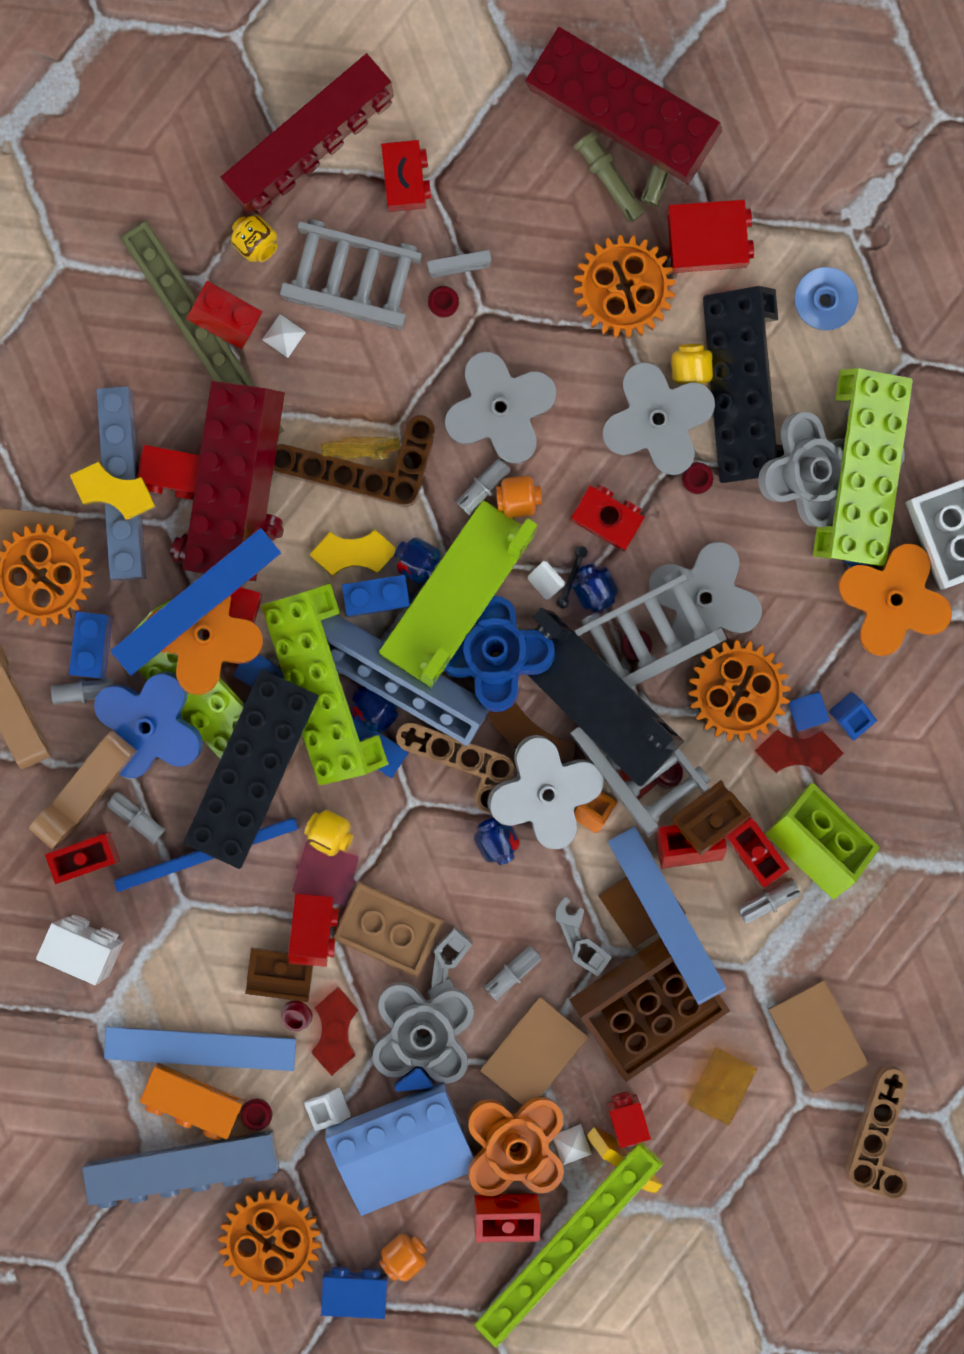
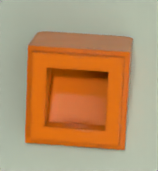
M601 791L599 796L593 801L576 807L574 810L575 819L592 832L598 833L616 806L617 801Z

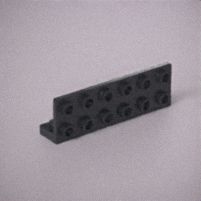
M763 286L715 293L703 297L707 350L712 353L713 377L710 383L711 392L715 399L713 416L719 481L721 483L758 479L760 470L765 463L784 455L783 445L776 444L765 322L778 321L776 289Z
M540 608L533 616L539 623L535 630L540 631L546 638L552 640L555 658L550 668L545 672L528 676L638 786H644L683 744L684 740L577 636L554 611Z
M268 668L261 669L183 842L237 869L242 868L319 698L318 694L277 676V672Z

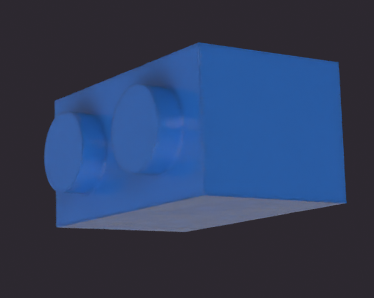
M405 575L342 584L346 614L349 618L410 607Z
M76 612L69 675L106 679L112 616Z
M331 1267V1270L325 1271L323 1276L321 1316L385 1319L388 1275L381 1274V1270L375 1268L362 1269V1273L350 1272V1269L347 1267Z

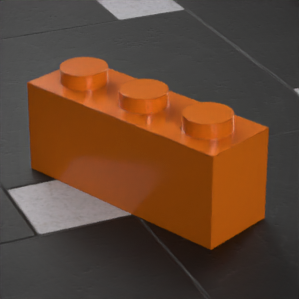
M157 1063L153 1068L139 1102L145 1104L144 1109L152 1114L162 1116L163 1113L175 1117L174 1122L185 1128H191L194 1125L204 1130L203 1135L220 1141L221 1138L226 1140L229 1138L245 1100Z

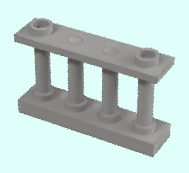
M308 219L307 223L299 221V233L305 234L307 237L296 279L292 280L291 284H282L280 292L282 300L404 331L407 319L406 314L401 313L402 309L399 308L410 263L420 265L422 263V253L417 252L418 248L405 243H399V247L327 229L325 228V223L313 219ZM319 238L337 243L326 288H322V292L310 290V285L307 284ZM350 246L368 251L357 295L353 296L352 300L341 298V293L338 292ZM380 254L398 259L387 304H383V308L371 306V301L368 300Z
M680 569L663 578L666 584L600 617L598 612L581 620L583 627L575 630L577 636L590 631L606 664L630 688L726 640L721 628L713 632L710 626L706 628L683 583L693 578L694 574L692 571L682 574ZM671 588L695 632L692 635L695 641L685 646L682 640L678 641L656 596ZM642 603H645L667 646L665 649L667 655L658 660L655 655H650L628 612ZM615 617L618 618L640 661L637 663L640 669L630 674L627 668L623 669L601 624Z
M642 691L637 693L650 707H652V704ZM580 727L571 732L572 739L588 760L597 767L604 781L647 837L658 831V825L655 822L659 820V815L696 787L702 794L709 789L707 783L710 782V779L700 766L694 768L679 748L648 782L641 787L633 780L630 781L628 779L624 782L617 773L621 768L608 755L605 757L599 750L598 745ZM678 762L689 777L653 805L647 804L643 807L636 798L640 795L639 791Z

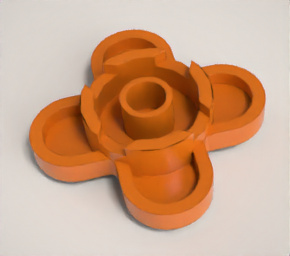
M915 544L898 546L889 554L882 571L866 565H856L847 569L839 579L838 592L841 599L847 605L861 610L865 614L859 631V639L862 647L872 655L887 656L897 651L908 629L923 635H934L945 630L951 621L952 610L947 599L925 588L931 564L928 554L920 546ZM893 594H898L901 597L900 605L894 606L891 603L890 598Z
M231 596L227 597L161 651L162 653L177 655L176 678L180 687L189 694L204 695L209 693L216 687L219 681L221 664L223 662L248 663L254 660L262 649L263 637L260 629L251 621L229 616ZM160 609L151 613L147 620L151 618L155 613H157ZM203 629L207 630L210 634V637L205 641L200 640L197 636V633Z
M547 1097L532 1098L516 1113H511L500 1102L491 1099L479 1101L470 1109L467 1116L468 1130L473 1138L483 1146L481 1151L471 1160L468 1167V1179L476 1192L484 1196H496L504 1192L513 1181H521L527 1188L536 1193H548L559 1186L564 1175L563 1164L559 1157L549 1148L548 1144L560 1132L563 1126V1114L553 1100ZM520 1142L516 1149H510L514 1143Z

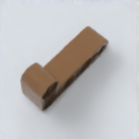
M0 644V732L16 763L23 770L51 757V752L9 671V661Z
M415 723L404 724L397 731V743L405 751L481 777L475 800L478 808L485 813H490L488 807L481 803V794L485 790H492L501 782L511 780L514 775L515 768L513 762L503 754L472 743L466 746L447 734ZM411 728L416 729L415 735L424 739L425 732L431 733L432 736L426 745V753L419 750L423 744L412 742L411 746H407L405 744L406 739L402 737V733L409 732ZM439 738L447 740L450 746L448 754L443 757L434 755L431 749L432 743ZM474 749L478 752L480 760L475 767H466L462 763L461 755L465 750ZM499 759L506 761L510 768L509 773L503 778H497L491 772V765Z
M110 731L54 802L37 816L28 830L52 850L57 848L76 830L134 757L137 750L115 731Z
M886 1065L881 1067L874 1077L847 1159L845 1172L854 1186L890 1199H897L905 1195L908 1190L907 1178L898 1168L884 1163L883 1160L905 1097L908 1081L905 1074L898 1068ZM894 1074L898 1083L897 1085L891 1084L889 1087L884 1081L886 1078H892ZM880 1092H882L885 1095H887L888 1092V1094L893 1098V1100L891 1101L885 1096L879 1095ZM880 1104H887L889 1108L887 1116L883 1119H876L874 1117L875 1108ZM871 1134L878 1135V1145L873 1149H866L864 1147L865 1138ZM859 1165H867L869 1167V1173L864 1179L854 1178V1170ZM890 1175H897L899 1177V1183L894 1189H886L884 1187V1181Z

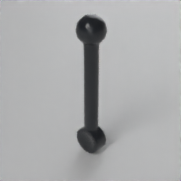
M579 546L575 550V562L563 595L557 600V606L561 609L567 608L569 605L568 596L582 559L587 556L588 551L584 546Z

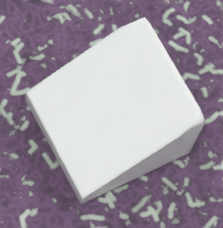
M543 561L527 577L529 582L546 600L550 599L565 585L563 579L547 561Z
M340 1088L330 1090L303 1102L315 1131L339 1124L351 1116Z

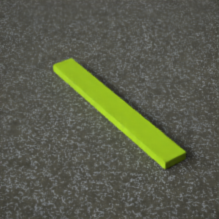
M643 1142L638 1143L477 1320L474 1326L497 1348L665 1163Z

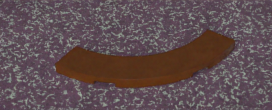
M498 651L493 652L491 657H498L501 653ZM472 677L473 683H474V687H475V678ZM516 702L505 711L488 712L487 716L491 723L515 749L526 737L541 735L548 738L556 746L561 764L573 761L576 743L562 740L541 729L523 713Z

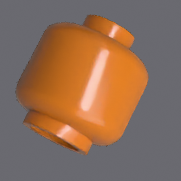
M530 476L506 477L502 480L501 486H496L498 511H503L507 518L533 516L536 512V505L542 504L541 485L534 486V481Z
M400 1234L382 1248V1259L379 1263L393 1281L399 1279L406 1282L426 1266L427 1261L424 1253L427 1251V1248L418 1236L415 1235L411 1238L406 1234Z

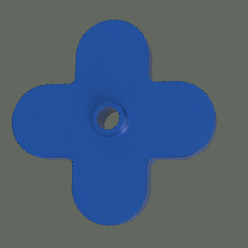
M494 596L475 623L474 629L466 635L463 643L444 669V672L452 677H474L475 693L480 705L492 712L505 711L513 706L518 698L519 676L540 674L550 668L555 658L554 644L552 640L546 638L538 630H519L517 628L516 611L512 603L503 597ZM498 651L502 653L498 657H491L493 652Z
M157 673L148 679L141 693L123 684L109 685L98 693L94 703L98 719L104 725L116 731L119 736L137 750L134 757L120 773L121 776L137 778L151 768L156 757L178 767L189 765L199 757L203 747L202 737L194 726L182 719L181 711L187 701L188 693L178 684L175 673Z

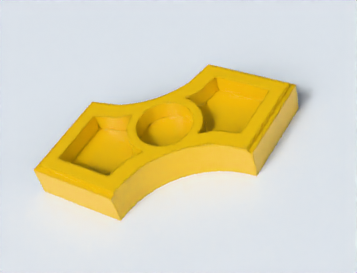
M100 462L70 475L84 505L96 502L110 504L116 507L126 520L156 507L142 477L134 480L115 478L105 470Z
M374 529L369 535L353 540L340 538L329 532L309 555L332 576H335L345 568L354 566L365 567L378 574L395 556L398 550Z
M593 1127L587 1134L589 1141L599 1155L615 1167L629 1154L625 1148L620 1149L615 1137L607 1132ZM654 1175L642 1189L656 1193L663 1185Z

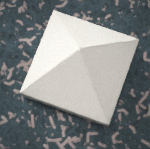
M280 314L262 340L289 358L306 332Z
M581 1124L559 1132L553 1139L563 1165L592 1155Z

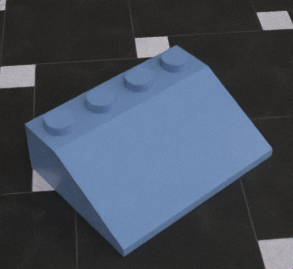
M444 1082L326 1128V1142L361 1216L468 1174L469 1164L474 1158Z

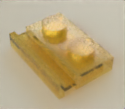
M343 437L329 441V443H321L322 456H343V459H358L362 457H369L372 460L388 458L389 452L400 449L399 437Z
M715 1047L687 1104L730 1126L757 1068Z

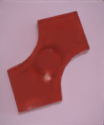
M776 729L754 750L775 774L786 767L802 765L822 775L844 754L823 730L809 738L795 739L786 736Z
M339 986L314 1007L321 1019L322 1033L318 1044L311 1053L331 1076L356 1056L349 1041V1026L359 1009Z

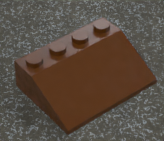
M661 937L569 999L581 1020L625 1082L730 1012L719 994L698 1005Z

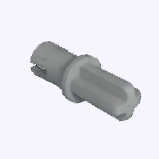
M497 459L478 479L476 477L473 478L475 482L455 502L470 515L488 495L490 497L493 495L491 491L510 473V468L501 459Z
M109 678L86 682L83 679H79L77 683L51 685L52 702L54 705L81 701L82 704H85L86 700L96 699L101 690L115 683L113 679Z
M120 792L113 794L107 802V806L128 823L127 827L129 829L133 827L153 845L166 830V828L159 825L144 812L146 810L144 807L142 809L138 808Z
M790 878L769 891L764 889L762 895L738 908L739 914L745 923H750L770 911L777 912L778 907L800 897L801 893L794 880Z
M531 946L526 948L509 965L505 963L503 965L504 969L490 982L485 984L484 988L486 991H490L489 994L498 1001L517 982L519 984L522 983L521 978L541 961L540 954Z

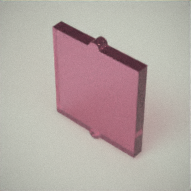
M306 842L301 861L296 865L298 872L292 892L333 897L334 904L345 907L351 885L356 882L354 874L359 856L339 851L335 856H328L309 846Z

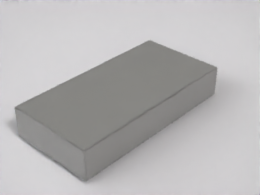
M490 250L427 261L429 276L436 278L490 268Z

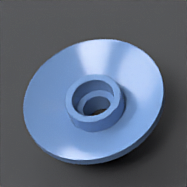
M831 267L817 268L807 273L799 282L795 291V307L800 318L807 325L818 330H834L845 325L854 315L858 304L857 289L852 279L843 271ZM820 296H828L830 298V305H821L819 302Z

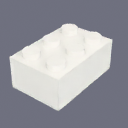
M963 479L905 502L922 549L929 556L930 570L938 591L964 582Z
M72 914V917H65L51 923L36 960L88 983L97 985L109 977L124 942L117 939L118 933L104 927L96 930L88 926L90 921Z

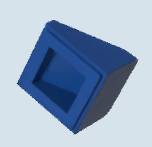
M820 691L791 700L788 703L798 732L830 721Z
M853 692L849 693L829 711L831 716L853 741L877 722V719L863 700Z
M416 1066L395 1082L394 1088L397 1092L434 1087V1082L423 1067Z

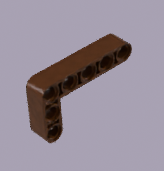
M417 415L409 420L394 473L286 444L277 445L276 455L280 452H287L291 456V462L284 468H279L274 463L273 471L293 479L400 507H409L415 504L419 498L435 438V427L431 419L424 415ZM424 423L430 428V433L426 438L418 439L412 435V429L416 424ZM412 453L419 455L422 459L421 465L414 470L408 469L404 465L405 457ZM310 460L320 461L322 465L320 473L315 476H309L305 473V465ZM341 468H348L352 471V478L346 484H340L335 480V474ZM371 476H378L383 480V486L377 492H370L365 487L367 479ZM402 484H409L414 489L412 497L408 500H401L396 496V490Z

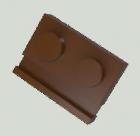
M720 780L672 816L671 822L677 825L683 836L701 856L749 820L751 814L737 797L724 786V782Z
M252 947L245 994L308 1002L313 966L289 964V952Z

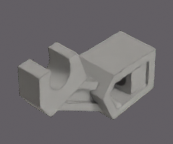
M564 896L555 909V921H558L561 925L572 953V960L596 976H599L612 957L590 938H581L578 928L581 925L584 909L579 906L575 914H568L565 908L571 900ZM586 943L587 947H592L595 950L587 962L578 955L581 949L580 944Z
M455 925L434 947L435 960L432 986L428 989L430 999L444 989L456 988L450 977L447 978L448 968H455L473 944V940ZM446 944L458 952L455 956H452V960H445V956L442 954Z

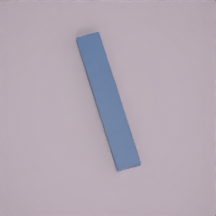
M636 827L607 841L698 1005L727 990Z
M107 1026L104 1059L294 1071L297 1038Z

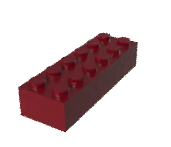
M559 26L525 80L529 90L687 185L690 184L722 133L720 121Z
M366 53L220 176L226 190L248 216L255 214L261 216L272 206L271 200L279 194L284 196L296 186L295 180L303 173L307 176L315 171L321 164L319 160L327 153L330 155L336 153L344 145L343 140L349 134H358L368 125L367 119L375 112L379 115L393 103L391 99L394 97L391 80Z
M211 381L183 570L205 574L260 528L264 531L285 392ZM257 574L248 581H256Z

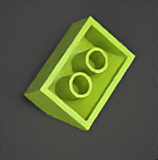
M813 782L778 816L765 833L776 846L833 900L857 882L881 848Z

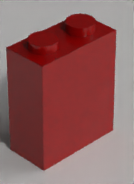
M745 200L668 206L667 220L672 273L747 268L750 263L749 259H754L753 240H748L747 228L752 227L751 208L746 209Z

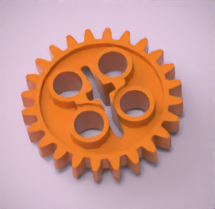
M619 235L615 245H613L609 238H606V248L603 249L598 244L594 245L595 256L587 252L585 253L584 257L588 265L578 264L577 268L584 275L574 276V281L582 285L573 290V294L582 296L576 302V307L586 306L587 309L583 312L582 318L593 317L591 328L599 323L602 324V335L610 328L613 329L615 339H617L620 331H624L626 338L630 339L632 330L635 329L641 337L644 334L643 326L646 325L653 331L655 329L653 319L655 318L661 322L665 319L660 310L670 311L672 307L665 299H674L675 293L667 290V288L674 286L676 280L667 279L666 277L673 272V268H663L662 265L666 262L667 256L657 259L658 247L656 246L648 251L646 249V239L638 246L636 245L635 236H632L629 244L624 243L622 235ZM630 260H636L642 265V271L638 274H630L626 270L625 264ZM614 261L619 263L624 283L632 285L629 289V297L636 309L634 314L629 310L625 292L617 290L620 278L613 266ZM600 271H608L612 275L613 281L608 285H601L597 282L595 275ZM645 289L650 291L653 295V301L649 304L640 303L636 298V293L639 290ZM611 300H617L622 303L624 310L618 315H613L608 312L606 304Z
M37 524L35 533L30 526H24V536L18 531L12 532L15 541L3 540L2 542L7 550L0 551V592L3 594L0 598V604L7 602L10 604L6 613L12 614L17 610L18 622L23 621L26 616H29V626H35L38 618H40L42 627L48 626L50 618L55 625L61 624V614L66 619H72L71 608L77 611L82 610L78 600L90 599L83 592L84 588H94L92 583L86 581V577L94 575L95 572L86 570L85 567L93 560L91 558L83 559L81 556L87 550V547H75L79 540L77 536L67 540V529L61 530L57 535L56 525H50L47 532H45L43 524ZM39 544L45 545L48 549V557L43 562L38 561L34 554L35 548ZM25 555L33 566L39 570L47 569L46 578L59 586L64 591V594L62 596L59 595L49 582L38 581L39 573L31 566L25 564L21 557ZM63 565L69 567L72 572V577L67 583L61 582L58 578V570ZM19 567L23 568L27 573V580L22 585L17 584L13 578L15 570ZM41 589L47 590L51 597L49 604L45 607L41 606L37 601V594Z
M734 640L733 649H730L726 642L721 643V653L712 647L710 648L711 659L705 656L700 657L704 667H693V671L699 676L698 679L688 680L689 683L696 686V690L687 692V695L696 697L697 700L690 705V708L700 709L701 712L695 717L696 720L706 718L707 722L703 727L704 730L712 726L716 727L715 737L720 736L724 731L726 732V741L729 742L734 734H737L739 742H744L746 733L749 734L752 740H757V730H760L764 735L769 734L766 726L768 723L775 727L779 725L774 716L776 714L786 715L780 708V704L790 703V700L782 697V694L791 690V687L783 686L781 681L787 679L789 675H779L778 670L783 666V663L780 662L773 665L771 661L775 653L772 652L767 656L762 655L764 651L763 645H760L753 651L752 641H747L745 647L741 648L739 640ZM729 661H734L740 666V674L735 679L728 678L724 673V666ZM748 666H752L753 671L743 687V690L747 692L746 696L737 698L730 716L726 717L725 711L735 696V692L731 690L732 686H739ZM758 675L764 676L768 681V689L762 694L757 693L752 687L753 679ZM715 689L722 690L726 695V701L721 707H715L710 702V693ZM744 703L751 705L754 709V716L748 722L742 721L738 716V709Z
M273 1188L270 1197H266L264 1191L260 1189L258 1199L256 1200L249 1193L246 1195L247 1205L240 1201L235 1203L238 1213L231 1210L227 1212L226 1216L232 1223L222 1222L221 1228L228 1232V1234H222L218 1237V1241L227 1243L226 1246L219 1250V1254L229 1256L224 1261L223 1266H234L230 1274L231 1278L238 1274L243 1276L240 1286L245 1285L248 1281L252 1282V1292H255L259 1285H263L264 1294H268L270 1286H275L277 1293L280 1294L282 1284L284 1283L292 1290L294 1288V1278L302 1283L304 1282L305 1276L302 1270L312 1273L314 1267L309 1260L318 1261L320 1255L312 1251V1249H318L322 1246L321 1241L313 1239L321 1234L320 1228L311 1227L317 1221V1217L307 1218L306 1214L310 1206L307 1205L300 1209L298 1207L300 1197L295 1198L292 1202L288 1201V1191L283 1194L282 1198H277L276 1189ZM262 1212L270 1213L274 1218V1223L271 1226L261 1225L258 1221V1214ZM248 1224L253 1226L254 1229L261 1235L257 1234L256 1232L249 1231L246 1228V1226ZM288 1230H295L299 1233L301 1240L296 1244H290L285 1240L284 1233ZM271 1235L276 1238L275 1244L266 1247L264 1245L265 1238L268 1239ZM243 1239L253 1240L256 1244V1250L251 1253L243 1251L240 1247V1241ZM280 1248L293 1253L294 1257L289 1258ZM272 1256L278 1257L282 1261L283 1267L279 1270H272L267 1266L266 1260Z

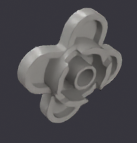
M491 352L478 353L468 361L465 367V381L470 390L471 397L454 404L449 409L445 418L446 431L451 439L463 445L474 444L488 438L491 440L497 455L503 461L510 464L524 463L532 457L537 444L536 435L530 420L551 409L556 399L555 384L549 376L541 372H529L512 378L504 361L498 355ZM504 402L507 406L506 411L498 413L494 408L495 404Z
M650 363L636 364L627 371L623 380V389L630 406L628 409L611 416L607 420L603 429L605 444L611 451L620 455L632 454L646 448L649 450L655 466L660 471L670 475L683 473L692 465L695 457L694 445L688 432L691 428L701 425L710 419L715 409L714 396L706 386L699 383H688L678 388L670 389L663 372L657 366ZM662 413L665 417L664 423L656 425L653 422L654 414Z
M809 412L793 413L785 419L781 427L784 455L764 464L759 473V488L763 496L773 502H787L795 499L799 515L804 523L812 527H826L833 524L845 438L828 440L825 437L823 425L816 415Z
M714 542L705 546L699 552L692 570L674 564H667L656 569L649 579L648 589L650 592L666 584L663 578L679 569L682 574L692 571L694 577L683 583L706 628L710 626L712 632L717 630V628H723L734 633L750 631L756 627L762 615V607L758 598L751 592L734 585L740 561L737 552L726 543ZM671 588L656 596L661 606L674 610L676 613L671 628L678 641L682 640L684 646L695 641L692 636L695 632L673 589ZM706 592L711 595V602L709 604L701 603L700 595Z
M532 735L523 739L515 750L514 760L518 772L516 777L501 782L492 789L488 798V808L493 817L504 825L513 826L530 821L535 837L543 846L549 849H561L573 841L577 832L574 808L589 803L599 796L603 788V776L597 767L588 760L577 759L561 764L556 746L544 736ZM551 789L548 795L542 797L545 790Z
M394 982L388 985L380 995L378 1008L381 1017L391 1030L379 1038L374 1046L373 1063L377 1070L388 1077H401L418 1066L423 1067L432 1079L440 1083H453L462 1078L467 1070L468 1055L463 1045L455 1036L466 1029L473 1019L474 1004L471 997L461 989L447 988L430 1000H425L419 991L409 983ZM426 1029L429 1031V1033L427 1035H421L419 1034L418 1030Z

